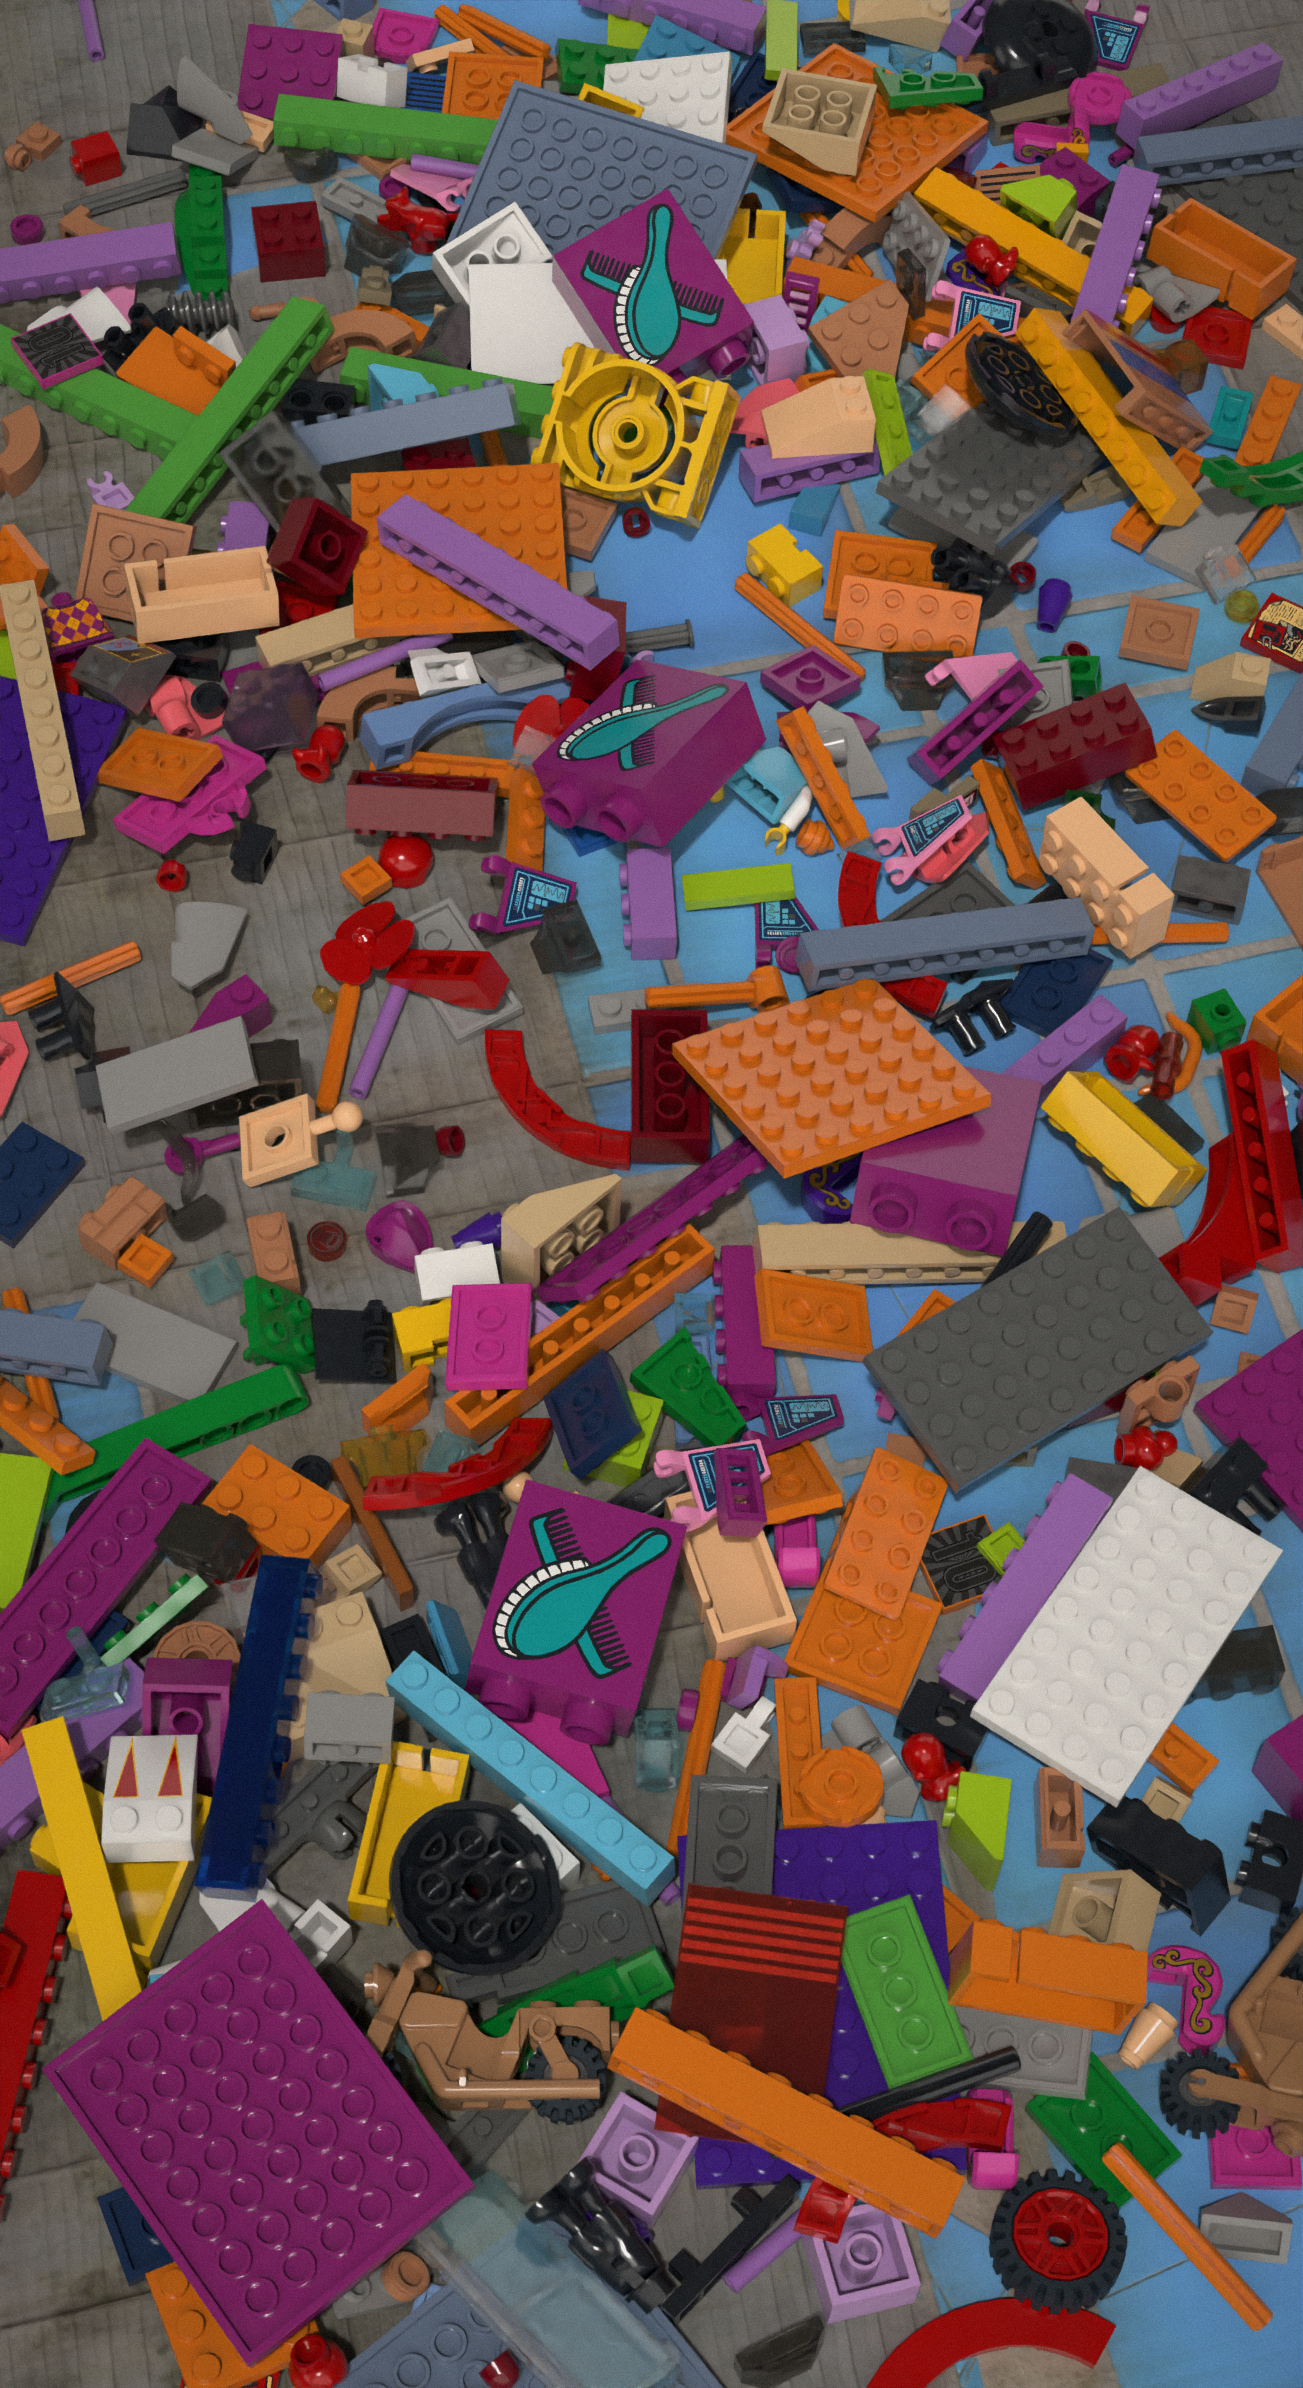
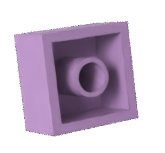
M781 295L744 304V307L754 321L751 343L746 348L751 356L746 364L758 386L790 378L795 383L798 376L807 373L805 355L806 350L809 349V339L806 331L800 330L793 308L786 305Z
M620 2092L578 2162L587 2157L594 2164V2181L606 2203L610 2200L613 2202L617 2200L626 2213L647 2223L648 2229L652 2230L694 2159L699 2137L625 2093Z
M866 2203L853 2206L843 2226L838 2244L805 2234L801 2235L826 2324L915 2302L921 2283L902 2221Z

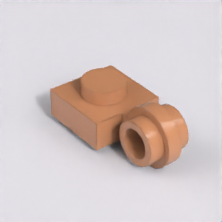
M35 121L15 139L16 145L11 144L6 149L4 160L7 162L8 167L15 171L27 169L32 157L43 162L62 145L61 134Z

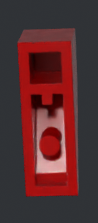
M408 949L401 958L390 966L385 976L386 981L390 984L471 1009H496L510 981L489 951Z

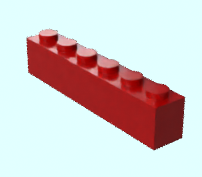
M1252 1039L1221 1051L1254 1259L1255 1262L1279 1274L1303 1265V1205L1277 1053Z

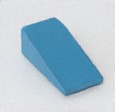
M834 483L826 486L802 488L790 511L788 528L821 537L841 485Z

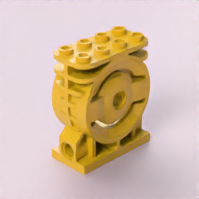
M574 342L572 347H566L562 357V367H564L560 380H556L551 393L553 405L550 414L547 413L543 418L541 424L543 437L540 446L535 447L532 453L530 464L559 463L560 485L624 503L647 501L650 509L658 516L700 529L741 396L728 383L718 380L713 382L691 376L677 384L669 375L657 367L637 360L627 359L620 354H610L600 348L586 347L583 343ZM632 380L627 396L617 398L608 403L595 420L592 433L593 445L598 457L605 464L601 481H598L601 467L597 464L591 451L590 431L592 423L599 410L614 397L624 394L629 381ZM666 388L669 394L664 405L670 412L674 422V445L666 460L657 470L649 476L636 481L637 475L655 468L662 461L668 449L670 427L666 416L658 408ZM691 393L690 399L685 398V396ZM695 415L703 417L699 434ZM637 427L638 434L636 439L629 443L624 442L625 432L629 428ZM685 476V478H684L685 484H684V485L678 484V483L683 479V477Z

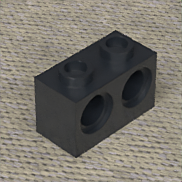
M296 379L283 398L281 407L283 431L285 430V423L304 420L305 426L318 423L316 417L326 414L337 413L338 419L349 417V410L356 408L355 385Z
M228 632L152 642V644L169 650L176 655L165 675L221 682V672L224 671L230 651Z

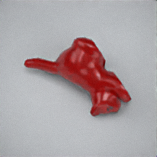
M403 187L399 193L386 199L384 205L388 214L379 215L377 222L388 231L409 234L411 237L410 248L417 254L426 255L436 251L438 242L447 236L446 231L449 229L450 224H455L459 213H445L435 207L415 204L408 197L407 187Z

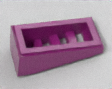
M788 271L783 299L786 305L792 307L794 313H796V322L800 330H805L807 333L812 317L817 310L820 278ZM793 288L810 291V293L793 290Z
M716 1448L714 1451L719 1534L721 1536L756 1537L767 1523L755 1450ZM728 1466L745 1467V1472L729 1471ZM731 1483H744L746 1487L732 1486ZM734 1499L746 1500V1503H735Z

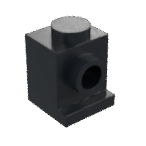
M242 820L239 825L241 839H236L230 850V860L234 864L231 873L238 880L244 882L251 881L262 885L278 854L277 830Z

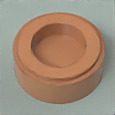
M400 2252L384 2265L382 2282L388 2294L400 2302H412L427 2290L430 2283V2274L425 2262L419 2256L411 2252Z

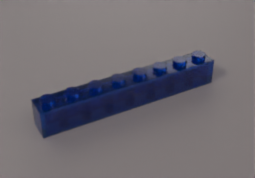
M261 1555L194 1884L207 1898L256 1903L258 1889L262 1890L266 1883L267 1866L264 1863L266 1848L272 1846L275 1837V1822L272 1820L275 1804H280L283 1796V1780L280 1778L283 1762L287 1763L291 1755L292 1743L291 1738L288 1737L291 1721H296L299 1714L300 1702L297 1696L299 1680H304L307 1673L308 1663L305 1648L307 1639L311 1640L315 1631V1616L312 1614L315 1599H320L323 1590V1577L311 1559L273 1555Z

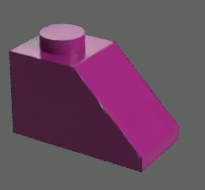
M245 974L215 993L189 1033L241 1016L246 1025L248 1038L272 1024L269 997Z

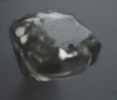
M323 147L306 154H299L288 149L284 151L285 164L297 181L314 183L337 173L339 159L329 147Z
M207 1194L201 1195L180 1209L174 1210L171 1207L166 1209L169 1225L181 1241L198 1240L226 1222L223 1205Z

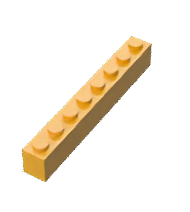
M935 167L914 192L913 197L944 233L965 246L975 236L987 234L998 243L1004 254H1007L1012 247H1017L1019 251L1017 263L1019 266L1013 275L1032 287L1075 308L1091 258L1068 247L1062 240L1053 238L1043 232L1034 223L1027 222L1013 214L1007 207L985 197L979 190L972 189L960 182L954 175L945 173ZM1132 285V288L1125 286L1123 293L1129 295L1123 314H1116L1115 320L1120 321L1118 329L1133 338L1149 318L1154 298L1148 295L1145 290Z
M1033 308L1015 332L1017 337L1155 523L1159 525L1183 526L1203 502L1155 437L1150 432L1120 415L1115 406L1124 396L1091 352L1062 335L1061 332L1069 323L1061 312Z

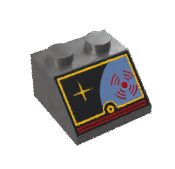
M129 634L89 645L84 654L79 657L75 668L69 676L96 697L111 704L121 706L135 715H139L176 658V655L152 643L138 644L137 637Z

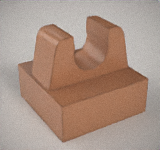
M1222 1284V1290L1217 1293L1210 1324L1248 1334L1259 1293Z

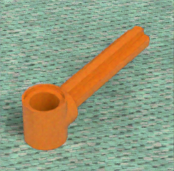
M776 966L757 968L750 973L746 981L648 987L644 992L645 1005L651 1009L748 1003L750 1008H757L758 1013L790 1004L781 972Z

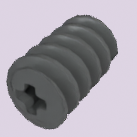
M210 290L207 300H203L201 292L196 291L193 301H190L187 291H183L180 301H177L173 291L169 292L166 309L177 319L174 325L176 331L180 326L185 328V325H187L190 332L196 334L199 324H201L205 334H209L212 324H214L217 332L223 329L225 324H230L235 329L234 302L230 300L227 290H223L220 300H217L213 290Z

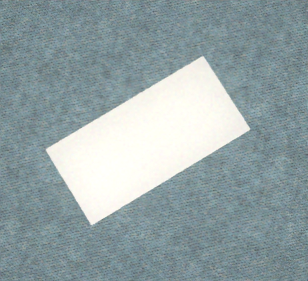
M726 259L714 260L727 279ZM552 263L473 264L468 266L472 371L537 384H554L562 376L564 369L562 367V357L566 347H572L574 342L583 343L586 347L594 348L592 342L552 282ZM710 369L700 375L699 378L706 380H730L731 374L718 379Z

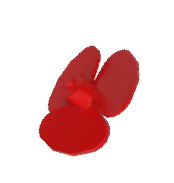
M543 694L536 697L523 708L514 724L512 745L517 754L524 757L533 756L529 764L530 771L534 776L537 777L532 763L590 706L582 699L567 698L559 707L554 697Z
M389 901L373 903L354 912L337 928L335 933L336 939L327 941L320 949V957L325 971L338 982L347 983L352 986L363 984L371 976L372 968L377 970L388 968L407 952L414 941V923L410 920H400L383 930L396 912L395 906Z

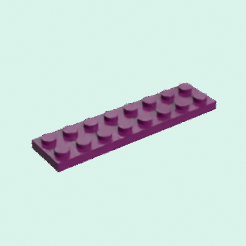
M744 1134L536 1287L535 1291L542 1302L559 1301L560 1304L571 1300H579L582 1303L592 1299L600 1293L599 1286L607 1280L613 1281L629 1271L627 1265L632 1261L643 1259L654 1253L658 1248L656 1243L664 1237L666 1239L671 1238L682 1232L686 1227L684 1222L688 1219L699 1217L713 1208L712 1201L716 1198L735 1192L741 1186L739 1181L746 1176H753L763 1171L768 1166L767 1159Z
M145 1437L1 1612L0 1733L8 1739L12 1737L213 1486L212 1478Z

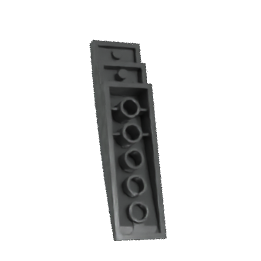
M691 1775L675 2027L683 2032L693 2030L704 2035L710 2041L712 2047L724 2053L733 2051L743 2055L751 2062V2067L764 2073L769 1974L680 1961L681 1953L769 1966V1960L684 1948L682 1947L683 1939L770 1952V1946L685 1934L684 1928L687 1925L771 1938V1932L686 1920L687 1912L771 1924V1918L688 1906V1899L694 1898L772 1910L778 1780L773 1778ZM673 2102L671 2103L670 2121L685 2130L729 2132Z

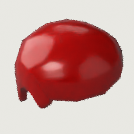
M413 834L410 837L389 836L379 849L377 863L392 878L393 887L408 889L420 886L425 882L429 870L432 869L434 855L429 842L417 834Z

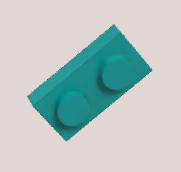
M1221 386L1209 426L1213 433L1205 442L1238 450L1254 393Z

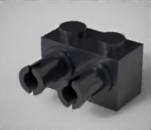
M959 537L955 539L949 549L939 546L931 554V563L935 566L933 571L945 583H950L949 587L953 591L982 596L980 615L995 617L1019 585L1010 576L1012 571L1008 566L999 560L994 561L987 552Z
M1241 1436L1219 1447L1182 1488V1491L1258 1536L1262 1530L1257 1528L1237 1507L1239 1498L1244 1496L1267 1522L1280 1513L1279 1508L1283 1509L1286 1505L1261 1480L1262 1473L1269 1465Z

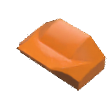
M421 1363L361 1409L363 1429L373 1439L399 1438L430 1414L434 1396L431 1370L424 1363Z

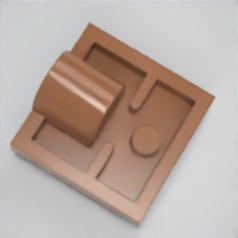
M1191 1355L1180 1362L1176 1360L1168 1362L1159 1370L1157 1376L1147 1382L1144 1379L1139 1380L1129 1387L1125 1393L1126 1398L1123 1408L1120 1411V1418L1116 1428L1117 1434H1128L1131 1429L1140 1425L1151 1428L1161 1421L1172 1422L1182 1416L1185 1406L1189 1403L1200 1370V1365Z

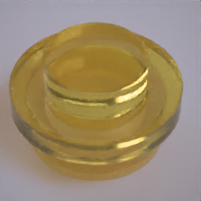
M1238 590L1227 598L1224 610L1231 620L1239 623H1248L1254 620L1260 610L1257 597L1252 592Z

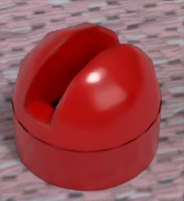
M175 859L166 860L158 869L156 882L166 891H180L184 888L187 880V869L183 863L180 864ZM168 873H172V874H173L172 878H171L170 876H168L167 874H168Z

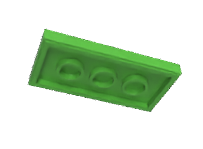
M910 1894L839 1919L844 1920L843 1928L827 1926L829 1932L842 1934L841 1942L833 1941L834 1947L840 1948L839 1960L888 2090L974 2059L953 2005L948 2004V1991Z

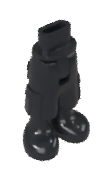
M501 1493L482 1494L476 1496L471 1502L475 1518L484 1530L487 1539L486 1543L479 1542L465 1502H459L450 1506L434 1519L436 1532L441 1536H455L461 1544L462 1549L456 1557L457 1562L464 1574V1578L474 1587L485 1610H487L509 1534L503 1533L501 1526V1517L508 1511V1503L505 1496Z
M584 2157L524 2215L534 2225L554 2221L563 2227L571 2235L567 2248L582 2262V2265L591 2271L594 2270L618 2294L623 2297L626 2296L624 2299L626 2302L630 2303L634 2300L647 2315L673 2289L660 2275L664 2269L661 2265H658L650 2247L636 2231L637 2227L632 2218L628 2216L617 2200L614 2202L610 2200L606 2203L594 2181L595 2166L587 2157ZM567 2195L575 2197L593 2216L590 2222L584 2220Z

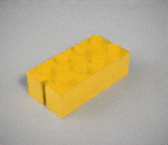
M738 209L719 259H726L727 281L743 305L777 295L782 296L786 211L757 209L755 238H748L750 209Z
M1067 1071L1040 1106L1050 1115L1048 1121L1055 1128L1072 1135L1077 1140L1075 1142L1076 1147L1089 1157L1095 1156L1104 1165L1102 1170L1117 1182L1122 1181L1132 1190L1130 1192L1131 1197L1144 1207L1180 1205L1207 1172V1169L1099 1072Z
M393 1741L391 1764L380 1763L347 1900L350 1919L388 1926L390 1918L396 1919L389 1893V1871L395 1849L407 1829L426 1812L445 1803L465 1800L470 1778L469 1754L432 1748L430 1753L431 1772L423 1771V1746ZM396 1919V1928H401Z
M197 1793L194 1861L107 1863L136 1969L149 1973L150 1970L157 1968L218 1820L215 1798ZM72 1916L66 1931L72 1948L83 1952Z

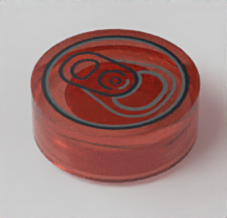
M323 1221L312 1226L307 1234L309 1253L315 1259L324 1262L340 1258L347 1247L344 1229L332 1221Z

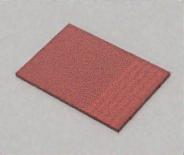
M688 1883L669 2024L683 2032L693 2030L704 2035L710 2041L712 2047L724 2053L733 2051L743 2055L751 2062V2067L765 2074L773 2072L785 2077L792 2083V2088L807 2096L813 2093L824 2097L848 1906L816 1902L814 1899L801 1900L732 1890L724 1886L718 1888ZM659 2095L654 2130L684 2134L689 2138L697 2136L754 2145Z

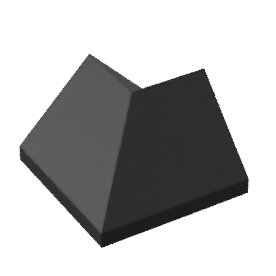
M168 85L144 104H130L127 154L185 162L171 156L172 145L198 131L201 128L203 118L180 108L177 103V91Z

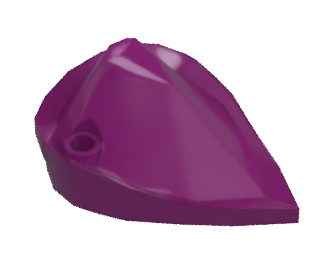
M400 1200L380 1208L369 1219L365 1227L366 1240L372 1254L386 1264L415 1274L414 1256L421 1255V1252L426 1249L434 1248L430 1227L422 1211L412 1202Z

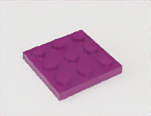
M248 24L238 92L239 110L273 121L279 94L335 100L338 58L342 57L343 34Z

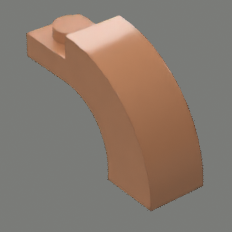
M845 207L825 225V228L820 233L823 236V240L812 252L810 260L844 269L853 256L864 246L876 243L882 248L884 234L889 231L892 223V213L888 212L874 223Z
M353 310L339 313L330 317L335 330L309 362L308 367L315 375L346 358L350 347L411 358L418 349L415 333L403 320L382 311Z
M30 404L0 419L4 442L7 445L4 452L0 454V494L6 491L13 499L25 492L35 482L44 462L40 423Z
M387 666L332 688L324 697L318 709L317 728L331 724L343 732L346 742H354L356 731L362 723L363 714L423 698L420 697L414 678H397V667Z

